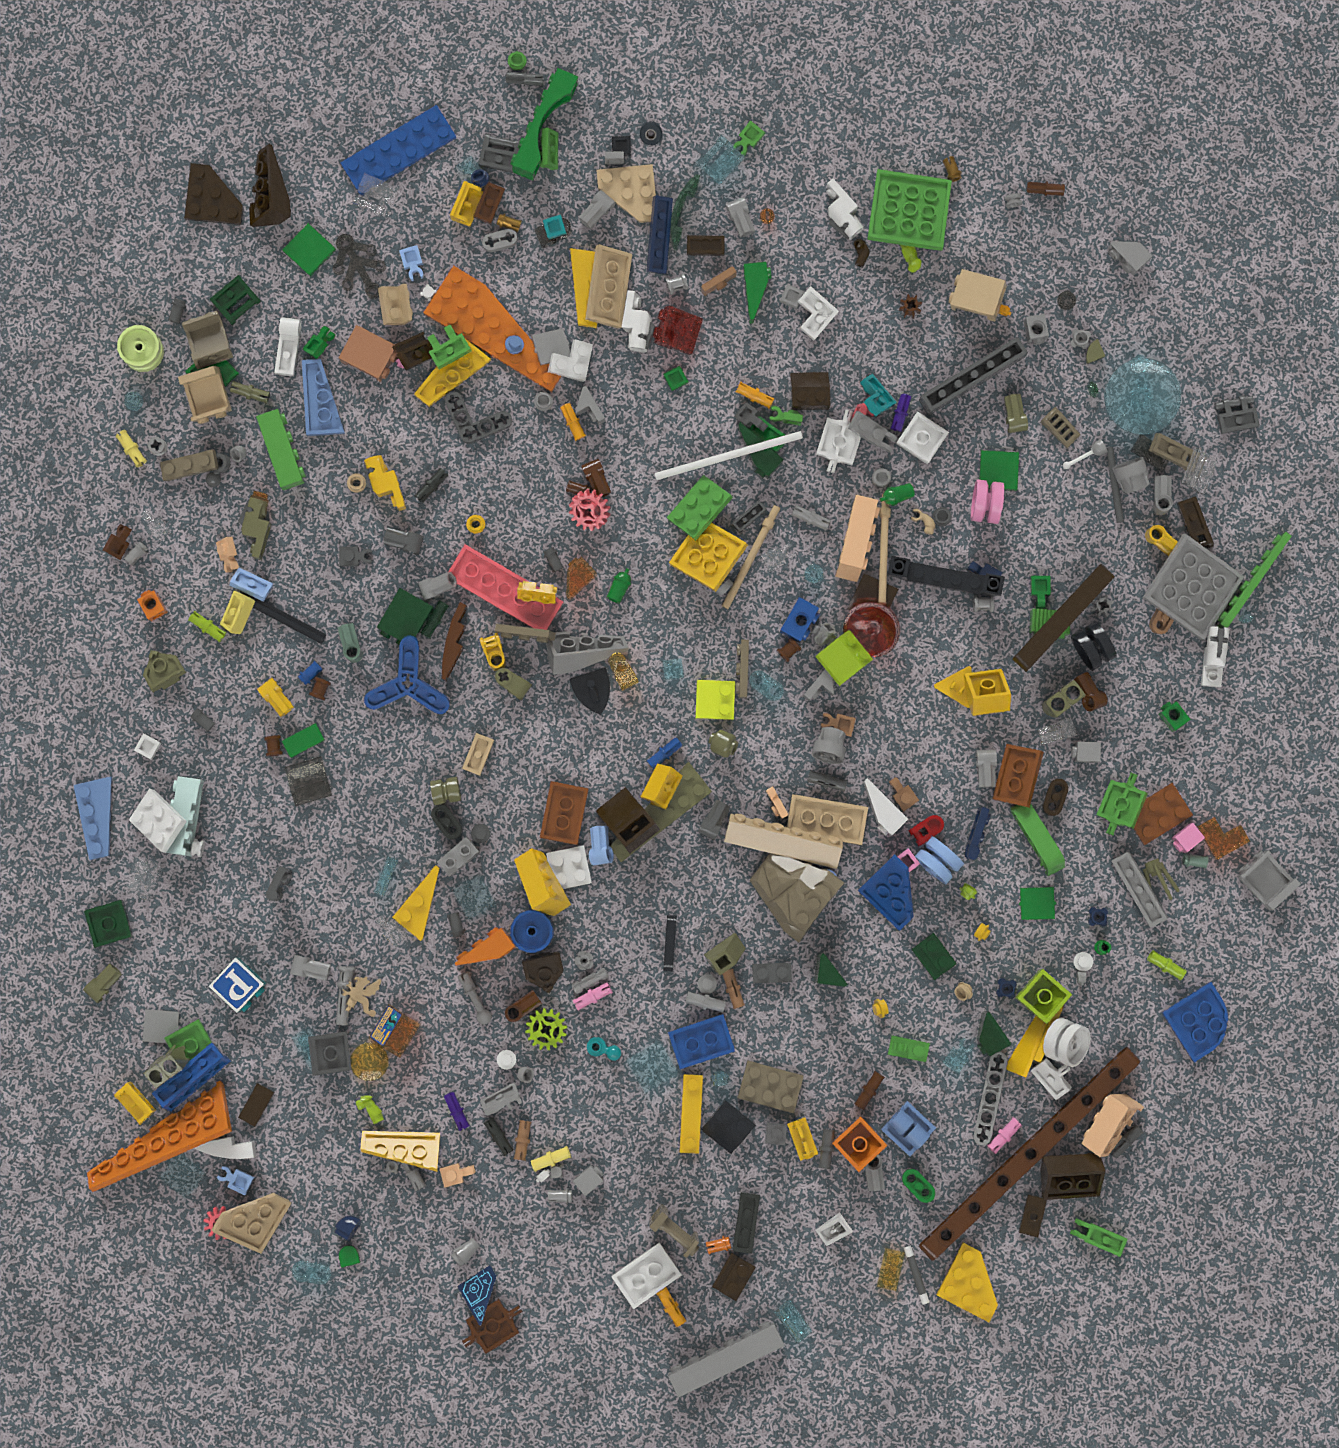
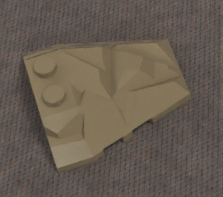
M769 853L750 879V882L783 931L798 943L809 931L810 926L828 902L834 898L844 884L841 879L829 870H822L812 866L810 863H803L794 858Z

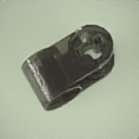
M562 218L567 234L553 239H548L544 224L537 227L534 231L541 248H546L549 244L553 245L558 241L568 238L572 233L569 220Z

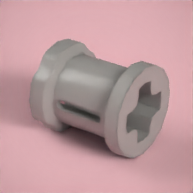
M684 273L673 279H665L670 295L682 289H689Z
M152 437L148 442V448L154 455L161 456L167 452L168 446L163 439ZM157 442L162 445L158 451L154 448Z
M974 595L973 612L978 610L993 612L994 596L978 597Z

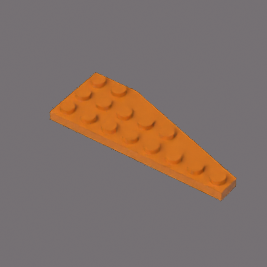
M453 265L423 313L444 327L451 325L457 335L462 333L464 338L552 393L561 376L549 373V364L540 365L537 353L534 352L533 341L488 287ZM515 335L523 340V350L518 354H511L505 348V341L509 336Z

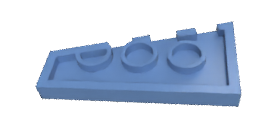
M302 360L306 435L345 434L322 360Z
M112 777L73 785L89 860L110 856Z

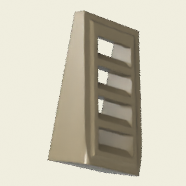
M1056 407L1040 422L1066 448L1081 435ZM1056 416L1057 419L1051 424L1049 421ZM1061 421L1063 424L1056 430L1054 426ZM1066 426L1068 429L1061 435L1059 432ZM1072 432L1073 435L1066 441L1064 438Z

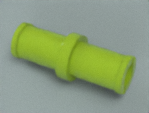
M194 611L188 619L189 622L202 629L201 632L209 634L219 643L227 633L214 625L211 619L207 620L197 611Z
M1154 950L1150 952L1147 958L1148 962L1161 968L1162 972H1168L1178 978V980H1182L1187 972L1186 969L1175 964L1171 958H1165Z

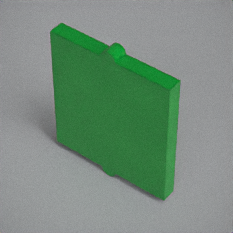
M1054 887L1020 888L1019 906H1021V920L1055 919L1056 901H1054Z

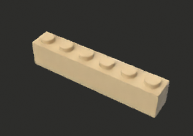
M730 814L724 842L835 869L838 867L843 849V841L837 837H825L817 832L808 833L796 827L787 828L780 823L771 824L759 818H746L742 814Z

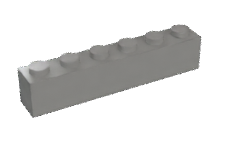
M766 1321L758 1326L759 1329L753 1332L751 1329L743 1332L741 1338L737 1340L731 1338L723 1342L724 1346L718 1349L716 1347L705 1351L706 1355L700 1358L696 1355L688 1359L687 1364L683 1366L677 1364L670 1368L671 1372L668 1373V1377L678 1398L784 1347V1342L775 1323Z

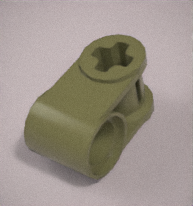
M506 668L499 669L495 674L496 682L521 701L532 686L528 681ZM508 673V681L503 680L501 682L499 674Z

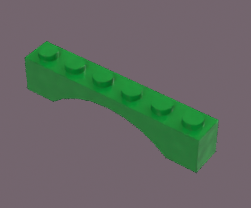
M557 68L555 74H551L548 81L550 85L547 90L544 89L541 96L542 102L534 110L533 116L535 117L533 122L529 121L526 128L527 134L519 142L518 154L513 155L510 163L513 173L534 181L541 166V156L538 149V138L541 128L554 110L571 101L578 86V76Z

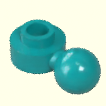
M593 1037L587 1043V1051L592 1056L597 1057L606 1054L607 1058L612 1061H616L621 1057V1049L616 1045L607 1047L605 1040L601 1037ZM595 1043L599 1044L597 1051L593 1049Z

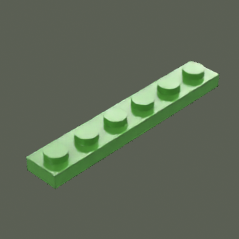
M1284 532L1281 535L1278 534L1273 539L1272 544L1274 546L1270 551L1267 549L1261 557L1263 561L1260 566L1256 565L1250 572L1252 575L1250 580H1245L1240 586L1239 590H1241L1239 596H1234L1228 604L1231 606L1227 612L1223 611L1219 616L1218 621L1220 623L1217 625L1218 628L1229 627L1292 537L1290 534Z

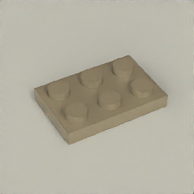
M747 1060L737 1098L794 1113L804 1075Z

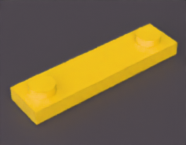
M683 1075L680 1153L699 1154L703 1075Z

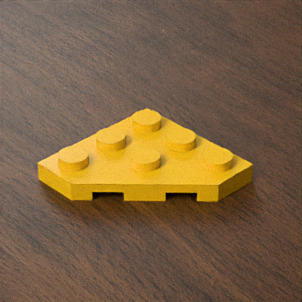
M962 1242L936 1295L990 1322L998 1304L982 1254L979 1250Z

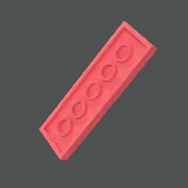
M466 544L448 571L456 577V584L531 628L548 630L564 603L557 597L555 604H543L537 601L526 602L517 599L519 582L523 583V581L527 580Z

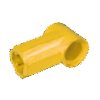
M1161 525L1152 526L1145 533L1147 542L1154 544L1168 557L1178 542ZM1153 530L1159 533L1158 539L1152 537Z
M270 678L257 688L266 702L271 704L280 717L285 716L294 708L273 678Z

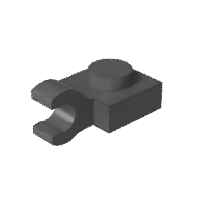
M747 402L744 403L734 416L749 429L753 424L763 432L768 427L758 418L761 413Z

